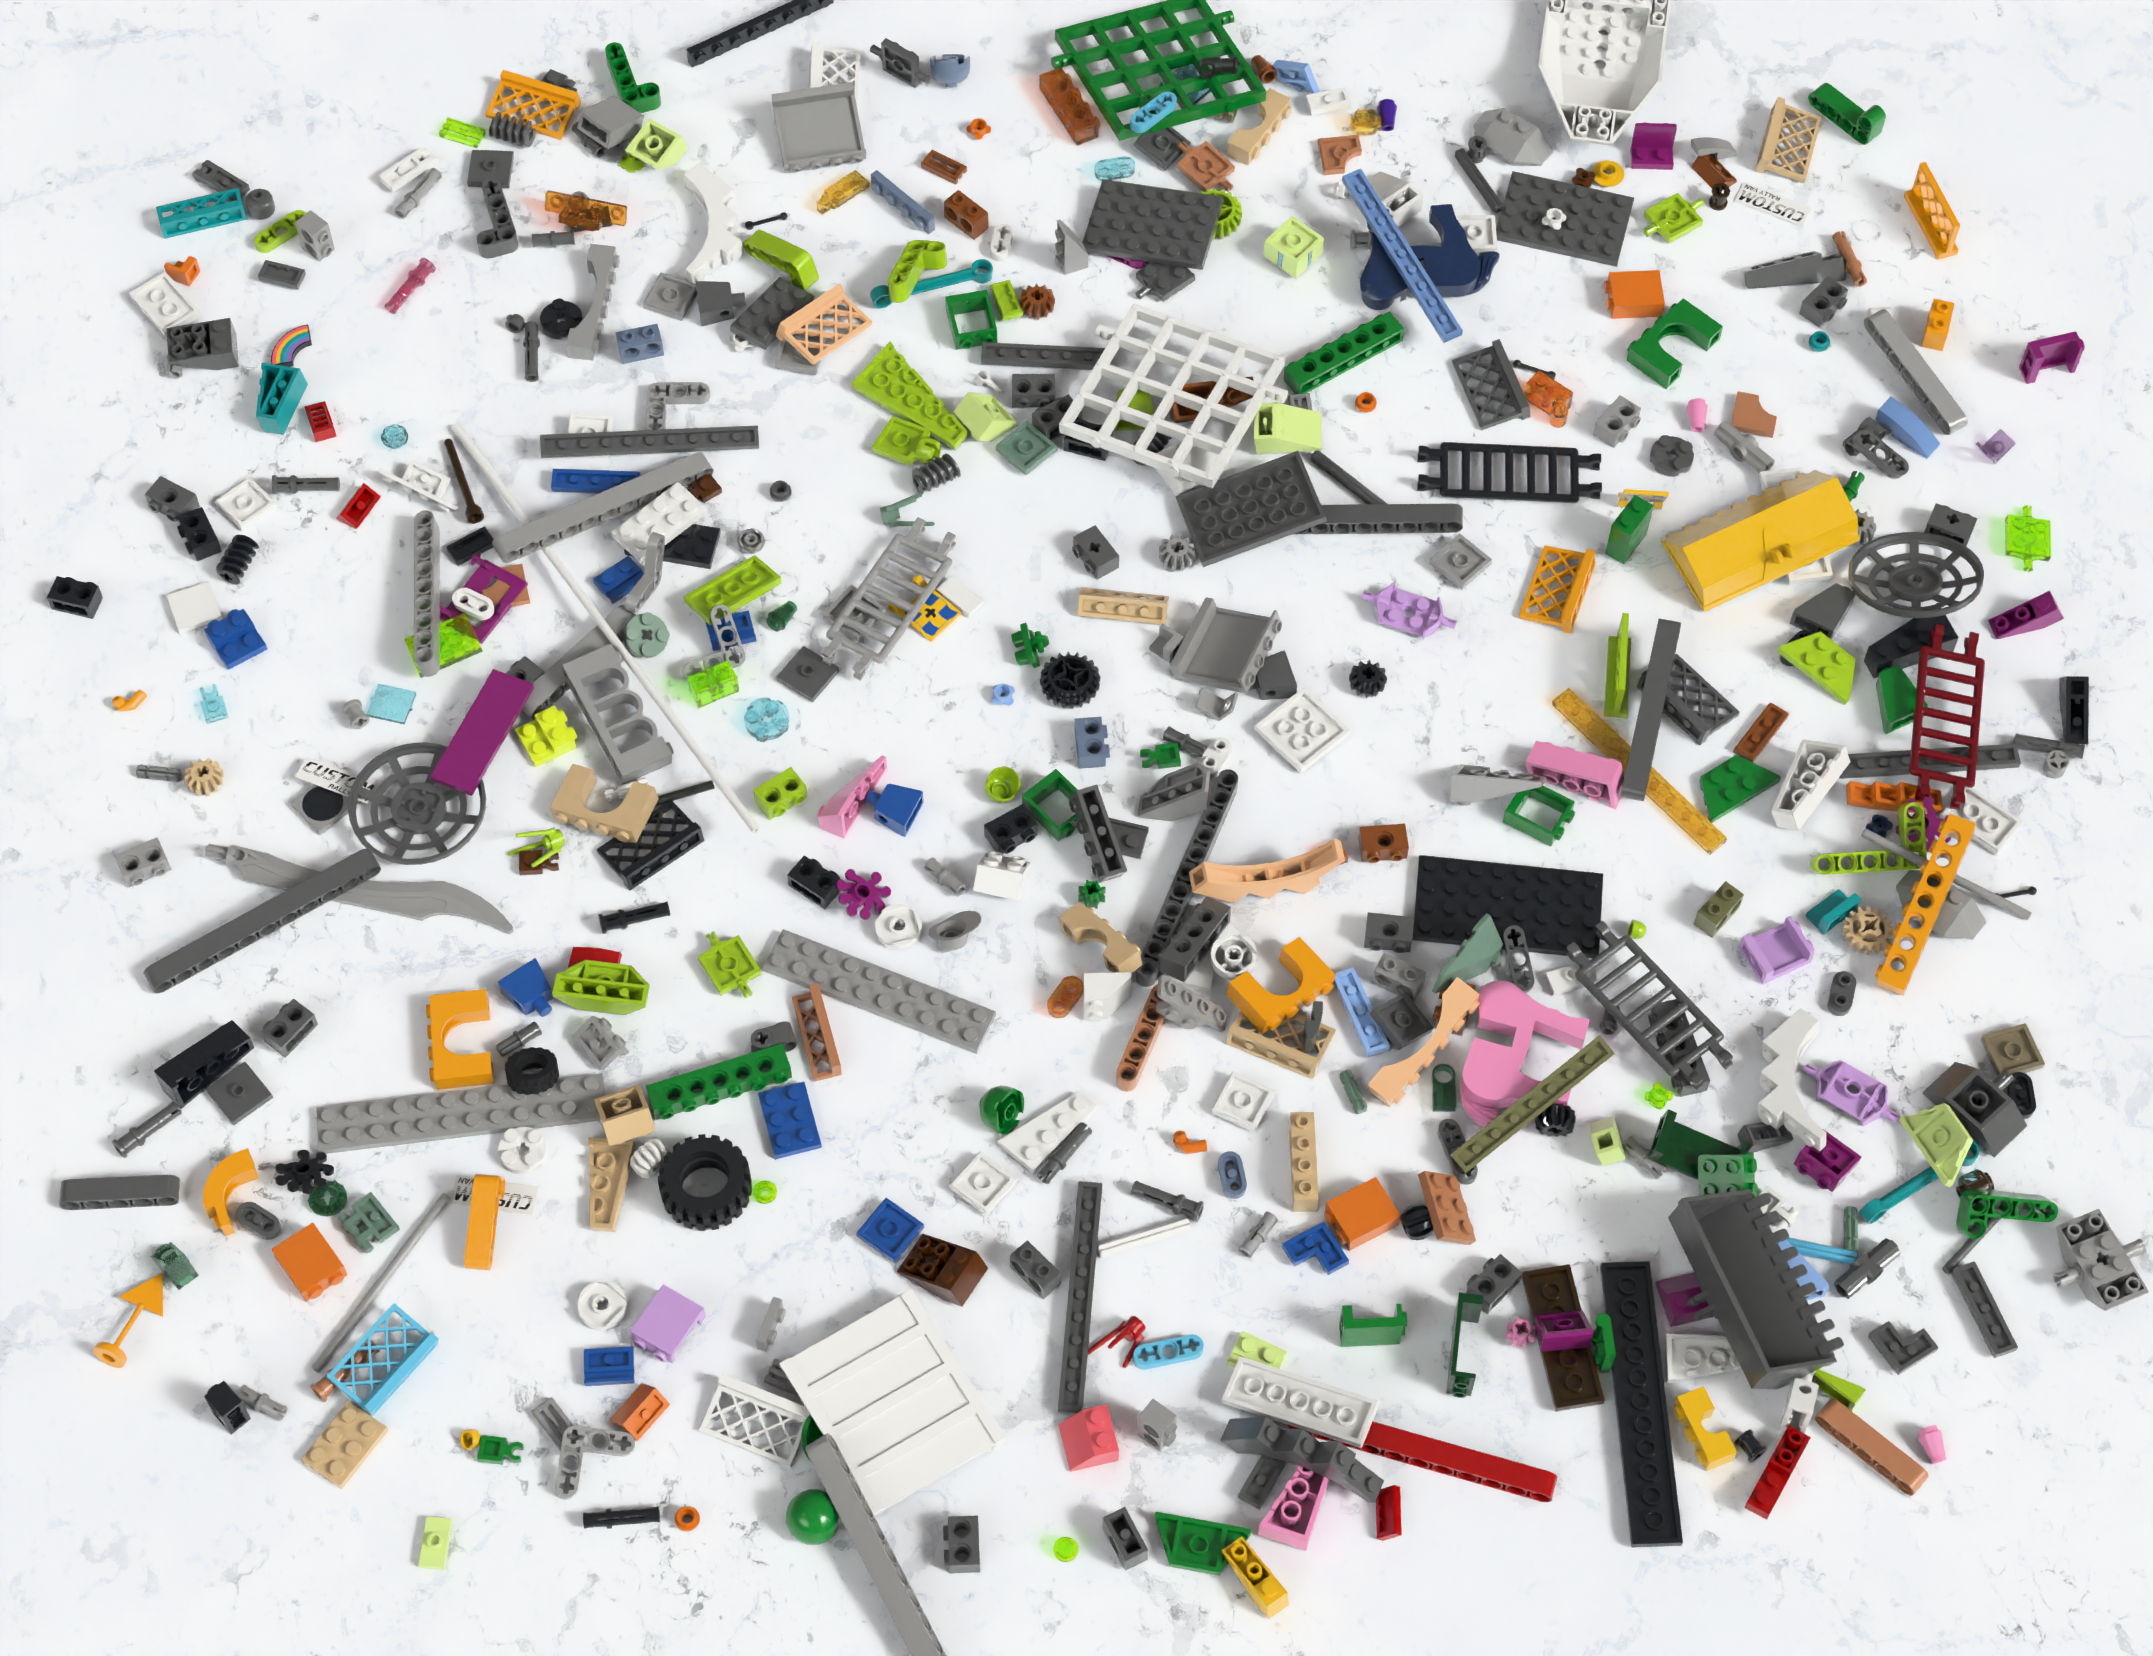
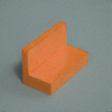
M642 1383L613 1414L610 1421L621 1426L626 1433L634 1437L635 1441H638L667 1409L670 1403L655 1387Z

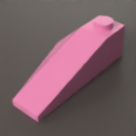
M880 756L832 796L825 806H821L817 814L821 829L843 839L845 838L864 807L869 791L875 789L886 771V756Z

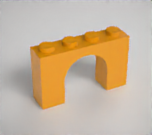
M1300 937L1282 947L1278 959L1297 980L1299 989L1289 995L1272 994L1265 990L1248 971L1229 982L1226 995L1262 1034L1269 1029H1276L1284 1019L1294 1017L1299 1009L1304 1006L1309 1007L1317 997L1322 994L1324 996L1327 995L1334 988L1333 984L1336 974Z
M486 989L429 995L430 1004H426L427 1019L431 1018V1025H427V1035L429 1040L432 1039V1046L428 1047L429 1060H433V1067L429 1068L430 1081L435 1082L437 1090L494 1084L493 1061L490 1052L459 1055L449 1051L444 1046L448 1033L456 1026L464 1023L490 1020L489 998Z

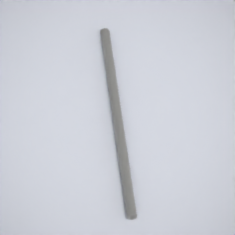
M442 1193L311 1367L314 1371L320 1373L451 1199L447 1194Z

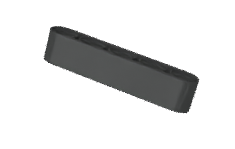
M174 1175L68 1179L61 1182L59 1207L65 1210L172 1206L179 1203L180 1178Z

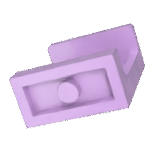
M1791 916L1786 917L1783 924L1755 937H1752L1750 933L1743 936L1739 945V949L1762 984L1811 963L1814 955L1813 944L1806 940L1802 934L1801 926L1798 922H1794Z
M663 1284L631 1328L632 1343L641 1350H645V1348L650 1350L658 1360L662 1362L667 1360L673 1364L675 1353L695 1324L701 1325L705 1319L704 1307Z

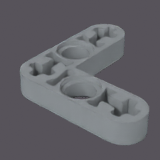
M658 382L651 384L647 389L646 430H654V422L658 423L657 430L666 429L667 405L704 404L710 399L709 386L702 382ZM677 390H682L685 392L680 397L673 395V393ZM660 408L662 412L655 415L651 413V410Z
M652 532L649 536L646 547L644 575L628 594L625 610L638 613L659 586L663 569L664 535Z
M715 605L709 613L721 651L686 663L683 666L682 675L687 681H699L739 667L744 663L745 652L731 612L725 605ZM718 608L720 611L726 612L723 620L724 623L729 621L730 626H723L718 629L717 625H721V621L719 618L714 617ZM726 629L731 630L734 635L730 642H724L721 638L722 632ZM737 643L738 647H733L735 653H740L741 657L738 658V663L729 660V657L732 656L731 649L725 650L724 646ZM711 658H716L720 662V667L716 671L708 668V661ZM703 661V667L707 672L706 675H703V671L697 672L695 678L692 675H687V671L690 670L689 666L692 665L693 668L701 667L699 662Z
M582 1426L568 1427L564 1431L555 1484L557 1496L561 1499L569 1500L576 1495L583 1452L626 1457L634 1451V1437L629 1433ZM572 1432H577V1437L585 1438V1433H590L588 1447L583 1446V1440H577L576 1444H571V1439H568L567 1436H571ZM596 1435H603L606 1439V1444L601 1448H597L592 1444V1438ZM610 1436H614L613 1442L618 1443L622 1441V1438L627 1439V1443L631 1444V1447L628 1446L625 1451H622L621 1446L613 1444V1450L608 1449ZM573 1456L577 1459L578 1464L574 1469H566L564 1467L563 1460L566 1457ZM561 1472L567 1475L576 1474V1478L572 1476L570 1478V1486L574 1487V1489L569 1490L568 1494L563 1493V1489L559 1488L560 1485L565 1484L566 1475L560 1476Z

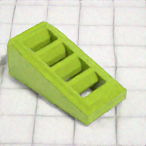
M1819 1369L1813 1375V1383L1818 1384L1820 1390L1841 1402L1851 1411L1866 1391L1865 1388Z

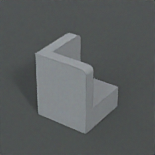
M1162 623L1159 627V636L1149 646V650L1168 663H1171L1184 636Z

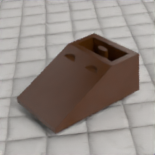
M922 1234L896 1272L942 1300L963 1307L988 1270V1267L977 1251Z

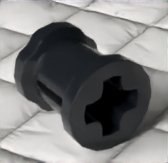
M1751 1429L1745 1431L1734 1441V1444L1740 1446L1746 1453L1750 1463L1760 1458L1767 1450L1765 1445L1761 1446L1756 1440Z

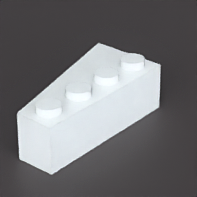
M1802 739L1772 808V814L1777 827L1800 830L1849 765L1850 759L1845 745Z

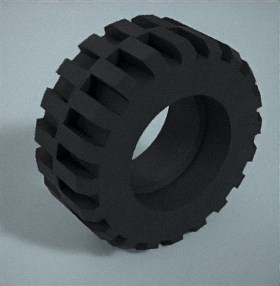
M699 1134L696 1139H692L690 1136L684 1139L685 1143H676L673 1146V1152L668 1151L666 1153L664 1162L660 1163L658 1185L667 1213L672 1214L673 1220L677 1223L683 1221L686 1228L692 1229L693 1226H697L698 1231H705L706 1227H712V1230L719 1229L720 1224L724 1223L725 1226L731 1224L733 1217L739 1218L743 1213L742 1207L747 1208L750 1202L749 1196L752 1195L749 1164L746 1156H743L742 1150L738 1146L733 1147L732 1141L726 1138L721 1141L720 1136L713 1134L711 1138H706L705 1134ZM701 1168L718 1169L728 1177L724 1188L717 1194L709 1197L692 1196L683 1189L682 1185L692 1172Z

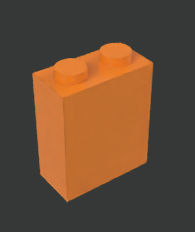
M1660 270L1609 272L1608 280L1604 281V293H1608L1606 307L1607 311L1610 310L1611 319L1660 317L1663 315L1665 301Z
M1377 1177L1327 1201L1324 1212L1327 1223L1329 1225L1333 1224L1336 1229V1236L1342 1245L1345 1244L1349 1251L1399 1226L1401 1218L1400 1213Z
M313 1222L271 1249L275 1259L305 1302L318 1298L325 1289L339 1284L347 1276L344 1265Z

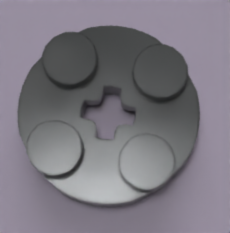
M1662 435L1651 448L1650 462L1653 463L1658 473L1668 477L1678 476L1679 473L1684 471L1686 473L1690 470L1694 459L1693 446L1689 441L1679 437ZM1668 454H1674V455H1676L1677 457H1674L1673 459H1669V455H1668Z

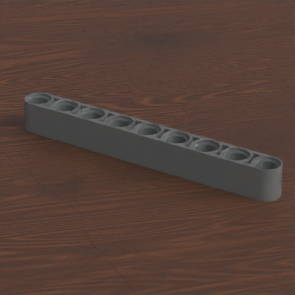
M1453 503L1321 505L1327 522L1294 534L1456 533L1463 528V508L1461 505Z
M1658 619L1621 798L1644 802L1681 622Z

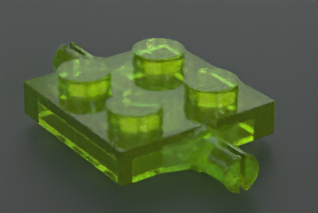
M2024 505L2022 507L2023 516L2007 514L2005 518V555L2024 560L2023 570L2031 572L2033 571V561L2049 562L2051 558L2050 520L2032 517V507Z

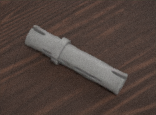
M431 168L415 188L404 196V200L394 209L395 214L399 218L405 219L409 212L419 206L421 199L442 178L441 172L436 168Z

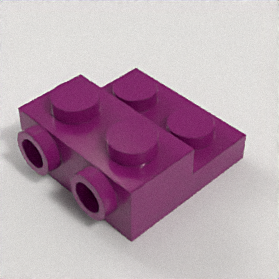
M1825 1131L1826 1146L1819 1152L1813 1146L1806 1145L1799 1152L1793 1164L1797 1167L1799 1173L1809 1175L1816 1180L1817 1185L1821 1189H1828L1833 1192L1859 1164L1862 1157Z

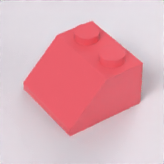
M1107 1404L1081 1410L1058 1424L1070 1472L1119 1461V1448Z

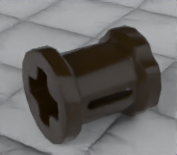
M1724 183L1715 184L1711 190L1712 196L1709 199V206L1713 210L1721 211L1727 207L1730 189Z

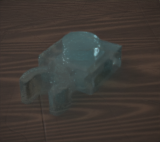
M212 684L213 690L210 693H206L204 688L200 687V693L204 699L200 703L207 724L229 718L223 696H218L219 692L216 684Z

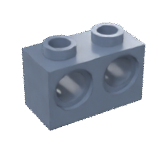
M658 324L615 332L622 364L664 356Z
M1102 716L1074 718L1078 768L1106 767V758H1110L1109 744L1104 743V738H1108L1107 725H1102Z

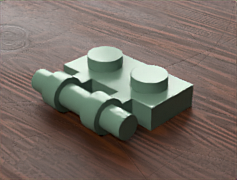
M372 1192L351 1205L352 1210L355 1212L354 1215L349 1217L344 1212L338 1217L344 1231L352 1235L356 1246L362 1248L366 1254L374 1249L370 1243L371 1239L375 1237L381 1244L400 1230L398 1224ZM361 1222L368 1228L363 1233L357 1227Z

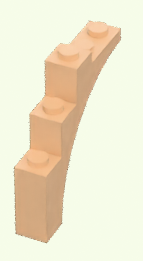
M1333 839L1305 854L1272 863L1232 866L1203 862L1189 872L1193 893L1234 904L1248 893L1268 899L1284 888L1305 894L1319 885V878L1343 863L1345 858L1341 841Z

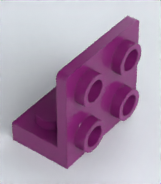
M1636 123L1630 147L1631 169L1673 170V144L1677 124Z

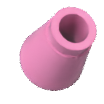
M1691 399L1686 406L1690 425L1693 432H1702L1705 430L1708 405L1704 399Z
M1937 1425L1918 1430V1440L1932 1464L1945 1461L1942 1432L1938 1430Z

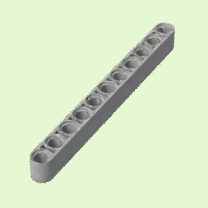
M702 452L691 454L505 532L492 541V546L502 562H513L643 507L677 482L684 488L692 486L693 482L708 474L712 475L714 469Z
M826 1433L807 1445L806 1452L911 1656H947L836 1441L829 1433Z

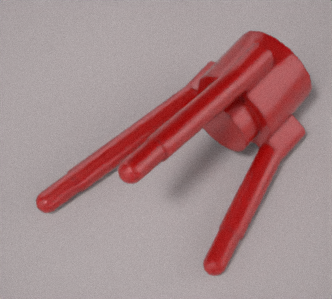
M1131 1316L1126 1322L1123 1321L1115 1330L1089 1348L1088 1354H1091L1120 1333L1108 1345V1349H1112L1123 1338L1129 1342L1134 1340L1122 1365L1123 1368H1126L1133 1357L1134 1350L1144 1339L1142 1335L1146 1329L1144 1323L1136 1316Z

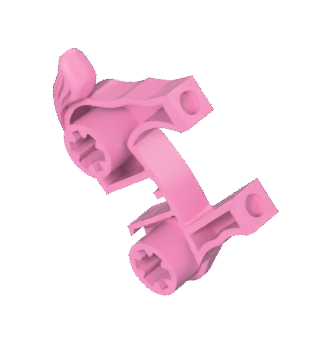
M1499 980L1483 985L1478 991L1480 994L1478 1000L1480 1005L1477 1008L1478 1028L1514 1037L1512 1047H1507L1474 1038L1460 1081L1461 1102L1470 1118L1484 1128L1501 1114L1497 1109L1509 1108L1541 1082L1521 1072L1528 1054L1533 1031L1581 1050L1590 1019L1570 1017L1556 1009L1548 1008L1508 981ZM1571 1089L1554 1103H1563L1564 1106H1567Z

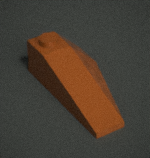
M1253 376L1244 377L1254 381ZM1207 381L1185 384L1182 391L1208 399L1217 382ZM1227 387L1218 404L1231 407L1253 398V395ZM1174 402L1169 414L1170 419L1175 423L1195 421L1199 411Z

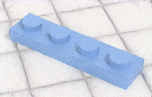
M1352 967L1335 973L1334 985L1366 1056L1370 1057L1388 1051L1390 1045L1384 1032L1369 1015L1373 1008L1355 968Z

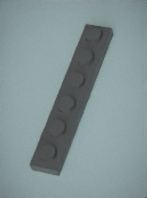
M983 342L981 365L1092 370L1105 348Z

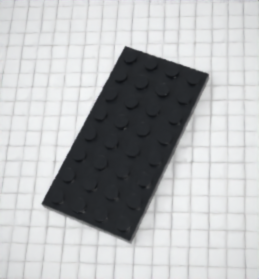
M1419 855L1412 940L1461 945L1465 939L1468 940L1473 934L1472 929L1487 913L1491 915L1502 943L1505 929L1516 925L1524 931L1528 952L1567 956L1569 951L1566 947L1575 942L1587 958L1593 959L1599 954L1600 938L1595 933L1598 931L1595 925L1601 922L1603 873ZM1511 931L1510 936H1508V939H1512L1514 944L1513 948H1509L1510 950L1523 948L1522 945L1517 947L1516 941L1520 936L1515 935L1514 931Z

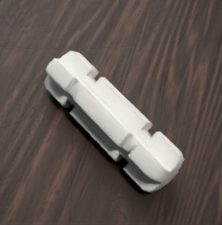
M646 778L637 780V782L649 785ZM633 781L616 786L617 789H606L604 794L607 802L617 801L616 798H625Z

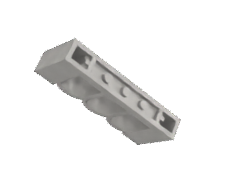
M609 644L563 664L562 675L620 782L626 784L672 764V754H674L671 744L665 742L662 736L657 737L658 730L656 724L650 718L643 716L642 699L637 693L629 690L628 673L621 667L623 662L622 655L619 650L613 648L612 644ZM610 677L622 682L623 686L621 689L593 702L585 687ZM622 703L631 704L637 709L636 714L607 728L599 715L600 712ZM635 729H643L652 736L646 743L623 753H620L613 740Z

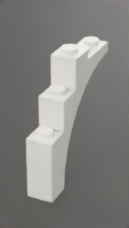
M700 163L684 174L686 189L698 199L709 219L705 243L694 261L685 269L686 280L696 284V281L704 280L706 275L713 269L718 268L721 262L729 266L743 254L742 241L734 235L739 229L738 214L731 210L736 203L735 189Z
M1800 1008L1762 1041V1055L1770 1064L1760 1072V1086L1768 1095L1759 1102V1117L1763 1123L1771 1125L1776 1130L1784 1124L1789 1132L1796 1133L1808 1146H1813L1820 1152L1826 1146V1132L1813 1121L1803 1107L1795 1085V1072L1799 1060L1807 1046L1818 1035L1819 1020Z

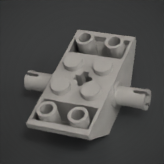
M2100 1209L2056 1226L2062 1258L2068 1267L2066 1270L2053 1274L2054 1282L2060 1281L2057 1284L2058 1288H2063L2068 1284L2077 1282L2086 1299L2104 1311L2149 1293L2130 1261L2131 1258L2146 1253L2145 1244L2140 1246L2143 1241L2139 1238L2122 1246Z

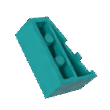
M261 363L262 378L259 381L261 388L257 400L256 418L264 432L284 435L308 383L300 368Z

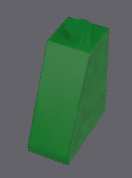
M1899 664L1892 668H1884L1879 673L1876 690L1883 731L1885 734H1888L1913 722L1916 688ZM1924 700V707H1928V704Z

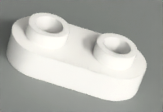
M459 588L452 595V601L457 610L478 620H487L494 614L492 600L469 588Z
M1215 738L1199 760L1210 772V779L1219 775L1232 754L1231 742L1226 738ZM1207 763H1213L1214 765L1208 766Z

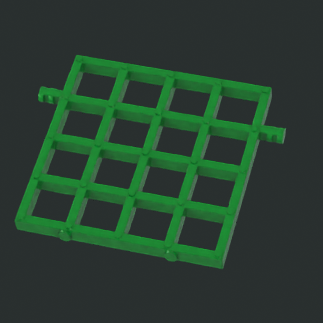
M1166 0L1055 29V40L1064 54L1051 57L1052 67L1054 69L1070 65L1073 67L1119 141L1151 132L1156 133L1165 128L1224 112H1233L1236 109L1266 101L1267 91L1222 26L1234 22L1233 12L1228 10L1214 14L1206 0ZM1196 8L1203 18L1181 24L1174 13ZM1162 17L1169 27L1146 33L1139 22ZM1128 26L1134 36L1111 42L1105 31ZM1211 31L1218 40V43L1196 48L1190 36ZM1093 35L1099 44L1097 47L1077 52L1070 40ZM1177 40L1184 52L1162 57L1155 46ZM1142 49L1150 61L1127 66L1120 55ZM1228 55L1229 58L1233 56L1238 58V64H1236L1238 65L1236 66L1238 67V73L1234 75L1232 72L1220 73V75H1215L1211 79H1203L1200 76L1177 81L1171 72L1172 69L1191 64L1197 70V63L1202 58L1205 59V57L1213 58ZM1108 58L1115 70L1092 76L1085 64ZM1205 65L1201 70L1209 72L1211 69L1208 65ZM1158 73L1165 85L1143 91L1136 79ZM1244 79L1251 90L1228 96L1222 84ZM1124 83L1130 93L1129 95L1107 100L1101 91V88ZM1209 88L1216 99L1214 101L1194 106L1186 95ZM1163 92H1172L1176 95L1177 103L1181 110L1171 112L1143 133L1132 131L1130 123L1123 125L1116 114L1136 107L1142 108ZM1154 110L1149 111L1150 114H1157Z

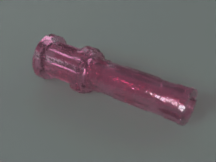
M421 258L419 265L408 273V279L384 305L385 308L388 310L394 304L389 312L396 314L397 310L415 289L423 286L429 274L436 271L434 264L426 258Z

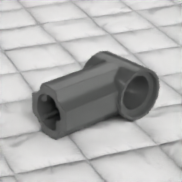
M1867 417L1859 425L1857 431L1843 441L1842 445L1848 455L1857 456L1860 452L1854 448L1852 443L1853 437L1862 430H1868L1882 440L1887 431L1871 417ZM1863 437L1862 444H1866V439Z

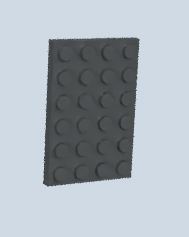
M1512 171L1496 228L1497 241L1617 267L1634 197ZM1551 208L1560 209L1566 215V220L1561 223V228L1558 230L1553 229L1549 225L1542 224V218L1546 217L1547 210Z
M1102 179L1082 243L1087 253L1203 270L1224 199L1223 196Z
M1299 451L1217 480L1213 489L1201 486L1175 496L1203 567L1327 522L1326 515Z

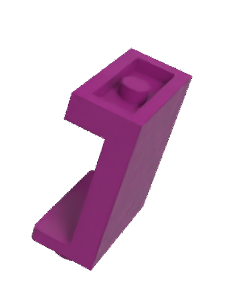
M2076 331L2028 342L2019 365L2026 384L2035 383L2039 370L2066 365L2070 373H2075L2085 349L2084 342L2079 338Z

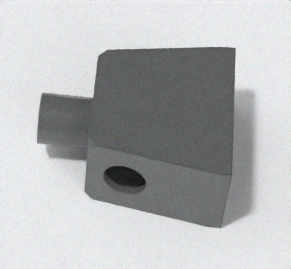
M696 281L701 326L733 319V306L746 305L744 292L732 294L729 282Z
M1285 650L1265 657L1263 667L1259 669L1254 684L1249 688V690L1256 689L1261 700L1290 698L1297 693V683Z

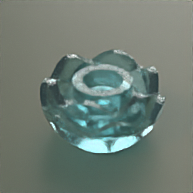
M392 424L384 428L381 434L383 444L390 449L402 448L407 443L409 437L406 429L398 424Z

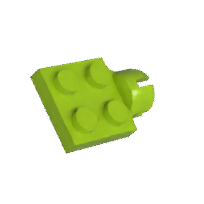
M892 416L872 445V452L911 466L914 461H920L925 464L929 461H934L931 458L935 459L940 456L941 447L939 441L929 438L931 435L930 429Z

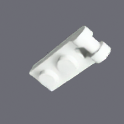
M421 147L381 173L379 178L389 190L395 192L427 169L435 168L439 160L434 155H430L426 147Z

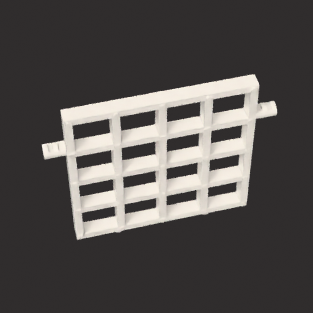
M1133 303L1117 330L1103 324L1098 325L1096 336L1110 342L1060 421L1059 432L1087 442L1095 448L1106 449L1168 472L1174 477L1179 476L1213 489L1265 398L1268 397L1281 403L1285 402L1288 391L1273 386L1285 366V357ZM1137 319L1161 327L1152 344L1127 336ZM1172 332L1198 340L1188 357L1163 349ZM1208 345L1234 353L1225 370L1199 361ZM1119 348L1144 356L1135 373L1110 365ZM1245 358L1271 366L1261 383L1236 375ZM1155 361L1181 369L1171 386L1146 378ZM1191 374L1217 382L1208 399L1182 391ZM1101 377L1127 385L1117 402L1091 394ZM1227 387L1253 395L1244 413L1218 404ZM1137 390L1163 398L1153 416L1128 407ZM1174 402L1199 411L1190 429L1164 420ZM1084 406L1109 414L1099 432L1074 423ZM1210 416L1236 425L1227 442L1201 434ZM1120 419L1145 428L1136 445L1110 437ZM1156 432L1182 441L1172 459L1146 450ZM1193 445L1219 455L1209 473L1183 463Z

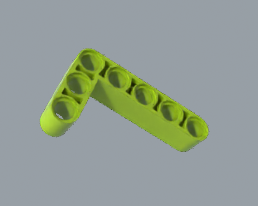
M1915 802L1903 803L1898 809L1900 846L1927 859L1924 809ZM1910 806L1915 809V816L1912 819L1907 816V809ZM1912 829L1917 834L1913 842L1908 839V833ZM1889 850L1823 853L1814 855L1810 860L1811 870L1816 874L1822 875L1921 868L1917 864L1912 865L1909 860ZM1889 854H1893L1895 857V863L1892 866H1889L1886 861ZM1867 855L1871 856L1873 860L1869 868L1864 865V858ZM1845 856L1850 861L1847 869L1841 866V860ZM1821 858L1827 861V867L1824 870H1820L1818 867V861Z

